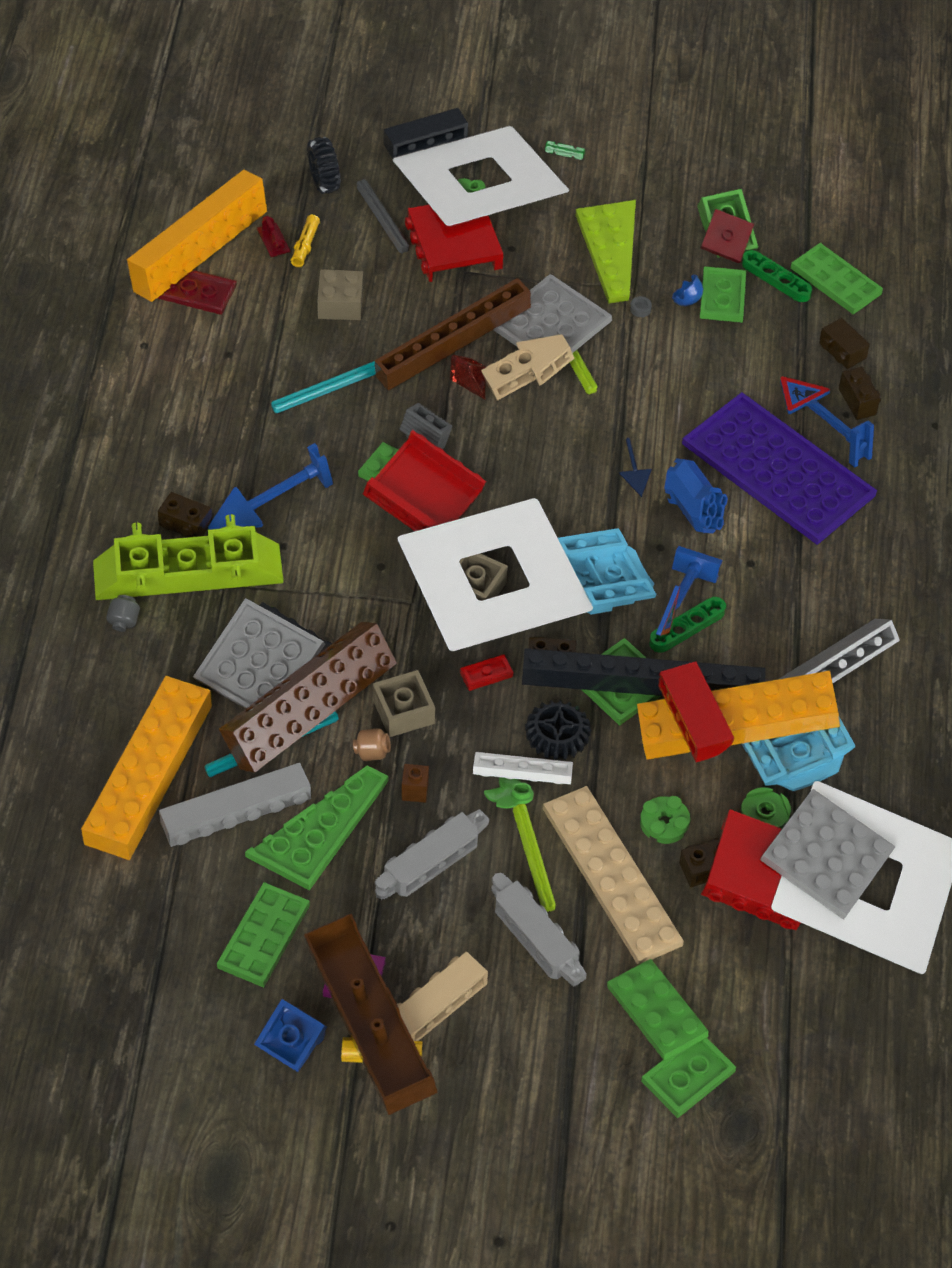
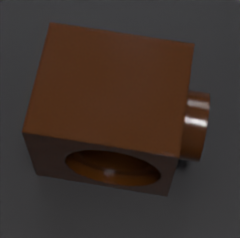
M404 764L402 801L426 803L429 766Z

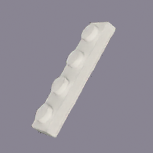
M475 752L473 774L485 777L495 776L507 779H524L533 782L543 781L556 784H571L573 762Z

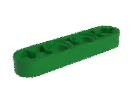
M748 250L743 254L742 266L747 271L795 301L807 302L811 298L812 286L808 282L755 250ZM764 269H771V270H773L774 272H772V273H766V272H764L763 270H764ZM787 279L790 281V283L785 284L782 283L780 280Z
M719 597L708 598L674 618L670 632L662 636L656 635L657 628L650 635V648L658 653L666 652L719 621L725 615V601ZM700 616L703 621L696 623L691 620V617ZM679 626L682 627L685 630V632L675 633L673 631V628Z

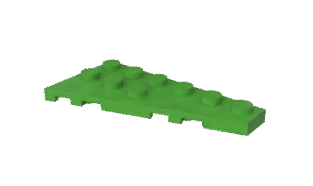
M367 765L344 781V785L336 791L327 793L316 805L313 803L283 825L284 827L273 835L269 834L263 839L261 844L245 851V857L310 891L388 783V776Z

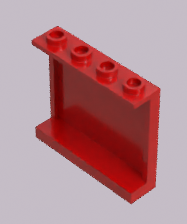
M430 205L408 208V217L405 218L406 229L411 231V242L413 245H416L417 259H421L422 272L427 275L429 282H432L433 272L492 262L494 270L503 269V251L488 215L447 226Z
M412 430L408 440L375 478H370L365 486L363 495L412 530L419 531L460 519L481 494L486 481L479 474L466 468L460 461L446 454L442 448L436 447L423 435Z
M730 809L723 821L722 833L706 885L701 895L708 897L711 901L732 906L735 910L756 915L759 919L780 924L783 928L797 930L801 922L772 910L771 906L782 875L760 860L782 829Z

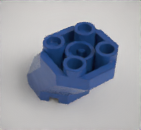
M676 458L674 463H677L675 467H670L667 470L664 486L665 493L670 494L671 499H668L669 503L676 504L695 531L713 534L716 530H721L724 524V509L728 501L727 495L722 494L720 488L712 487L694 461Z

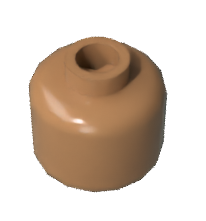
M380 728L361 730L357 735V739L353 740L355 754H359L363 761L384 759L391 749L388 733H384Z

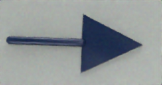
M626 438L633 471L619 472V474L642 497L652 469H637L630 438Z

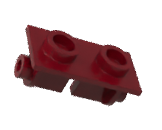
M263 217L262 226L257 227V231L269 256L274 257L289 253L290 249L277 223H274L272 217Z

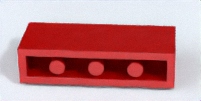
M697 662L661 671L658 686L695 762L710 759L727 750L733 743L734 736Z

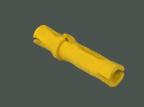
M309 215L307 217L299 241L294 245L295 251L291 258V264L295 267H302L306 256L311 251V243L320 223V219L316 215Z

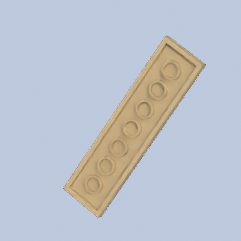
M585 786L544 803L543 810L637 965L682 947L684 942L589 788Z

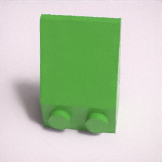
M742 189L702 197L697 205L705 231L708 229L715 209L751 222ZM753 229L745 251L758 249Z

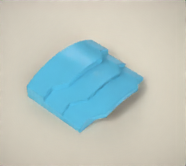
M619 528L558 538L593 606V609L587 612L590 615L609 612L616 606L634 604L638 600L656 597L657 594L653 589L655 583L645 571L636 550L628 546Z
M840 717V727L742 743L765 786L778 784L792 791L811 786L815 781L820 782L838 773L844 755L855 748V744Z

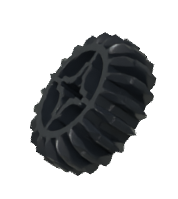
M317 137L310 140L307 145V156L315 186L322 194L332 193L339 189L341 182L340 168L334 147L326 137Z
M561 699L558 703L550 700L548 705L542 702L539 708L534 707L525 725L526 739L530 741V747L536 748L537 755L544 753L545 759L553 756L554 760L562 757L566 761L568 755L575 758L577 752L582 753L584 746H587L589 736L591 735L590 721L586 718L585 711L580 712L579 705L572 707L570 701L567 704H563Z

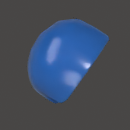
M691 275V282L684 280L682 288L673 293L672 299L677 305L687 307L700 300L704 288L697 275Z

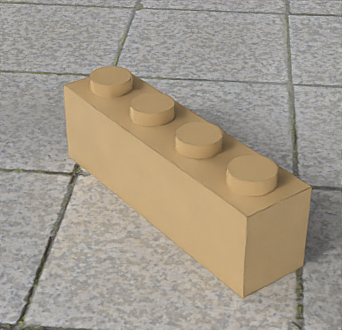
M467 951L460 957H454L449 962L448 967L441 973L436 972L433 974L425 986L416 988L404 1003L397 1004L413 1041H419L487 985L488 971Z

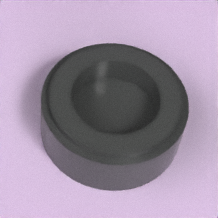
M639 296L632 299L630 311L634 316L646 317L651 313L652 303L648 298Z

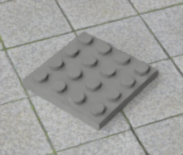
M549 274L530 290L531 308L493 330L515 346H517V342L562 334L573 353L612 321V315Z
M245 598L193 678L246 709L318 655L325 646V643Z
M812 789L760 860L842 919H845L896 846Z

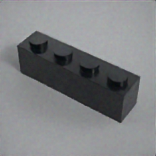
M459 108L384 129V146L392 159L468 138V122Z

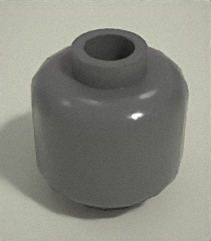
M118 595L117 598L110 601L106 620L112 625L114 630L125 632L126 629L135 627L140 606L136 603L135 598L127 595Z

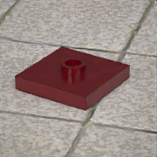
M715 209L700 248L740 263L754 224Z

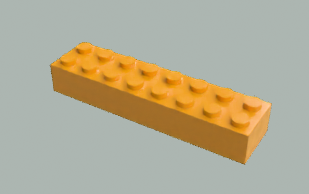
M242 170L127 259L133 292L153 302L167 291L171 284H176L226 243L235 238L240 232L249 227L254 221L267 212L263 179L246 170Z
M830 671L711 691L734 736V741L731 745L840 727ZM665 699L637 704L643 747L647 760L690 753Z
M165 676L81 828L84 845L127 860L131 859L212 707L210 690Z

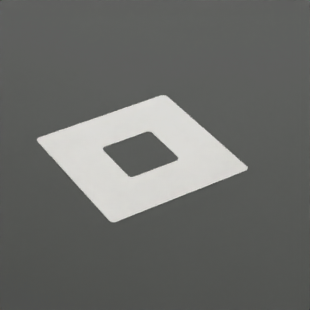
M511 126L393 158L394 163L447 226L569 191L563 182ZM492 157L512 181L468 193L449 172V169Z
M535 498L398 537V542L450 651H456L576 616L593 609L539 501ZM504 546H510L529 581V587L483 601L478 600L460 565V559Z
M815 781L812 789L896 846L889 855V858L901 862L903 868L889 910H883L858 899L845 919H842L788 879L781 876L771 906L772 910L917 973L924 974L952 884V838L824 783Z

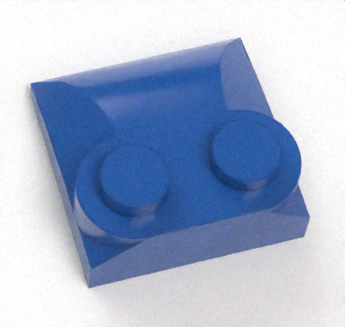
M281 999L254 1045L299 1072L315 1046L323 1041L327 1026Z

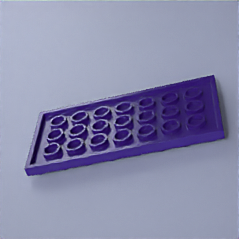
M742 392L682 439V445L816 545L871 501L877 493V490Z

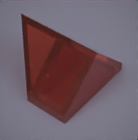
M452 355L450 380L485 400L486 381L481 370L485 369L486 366L470 357Z

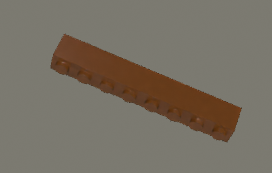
M516 278L375 360L376 377L388 391L531 308V291L519 278Z

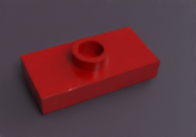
M505 654L460 668V674L469 691L512 678L514 673Z

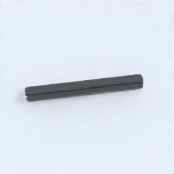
M367 180L358 181L357 189L400 253L407 252L409 250L408 242Z

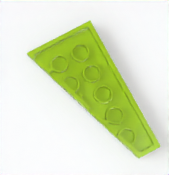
M636 200L576 209L577 221L608 304L629 301Z

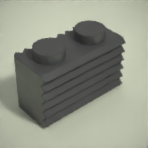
M420 403L408 408L399 430L405 433L407 438H409L410 432L414 430L418 434L423 435L436 447L445 448L452 425L442 420L435 413H431L430 410L421 406Z

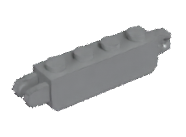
M480 809L467 816L461 812L455 817L448 818L444 825L437 830L428 832L425 838L418 843L409 845L405 852L398 857H392L385 864L384 873L377 877L375 881L376 897L385 900V898L390 897L396 892L400 896L412 894L476 849L478 834L489 825V818Z
M495 873L494 877H492L493 885L491 886V891L496 897L495 913L550 978L558 979L563 977L573 987L586 979V972L578 961L580 952L576 944L568 941L560 925L551 921L546 909L535 902L532 893L527 887H523L518 880L512 883L504 873Z

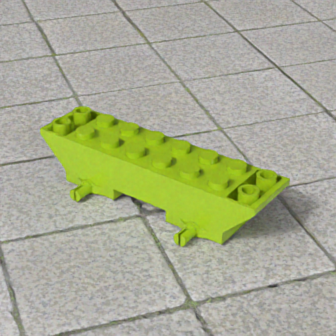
M229 514L225 516V527L208 530V536L162 540L161 534H142L141 523L137 522L138 530H136V523H133V535L114 538V545L93 560L96 600L117 598L118 595L138 597L284 583L279 544L255 532V526H237L233 514H231V522Z

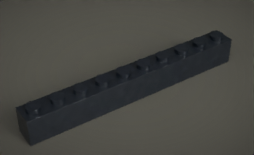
M525 648L522 685L663 696L658 686L660 672L692 662ZM697 662L711 691L765 682V668Z

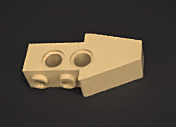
M560 334L517 342L518 350L516 352L510 353L505 358L488 365L481 372L498 401L534 380L538 382L539 386L544 384L571 362L574 356L564 336Z

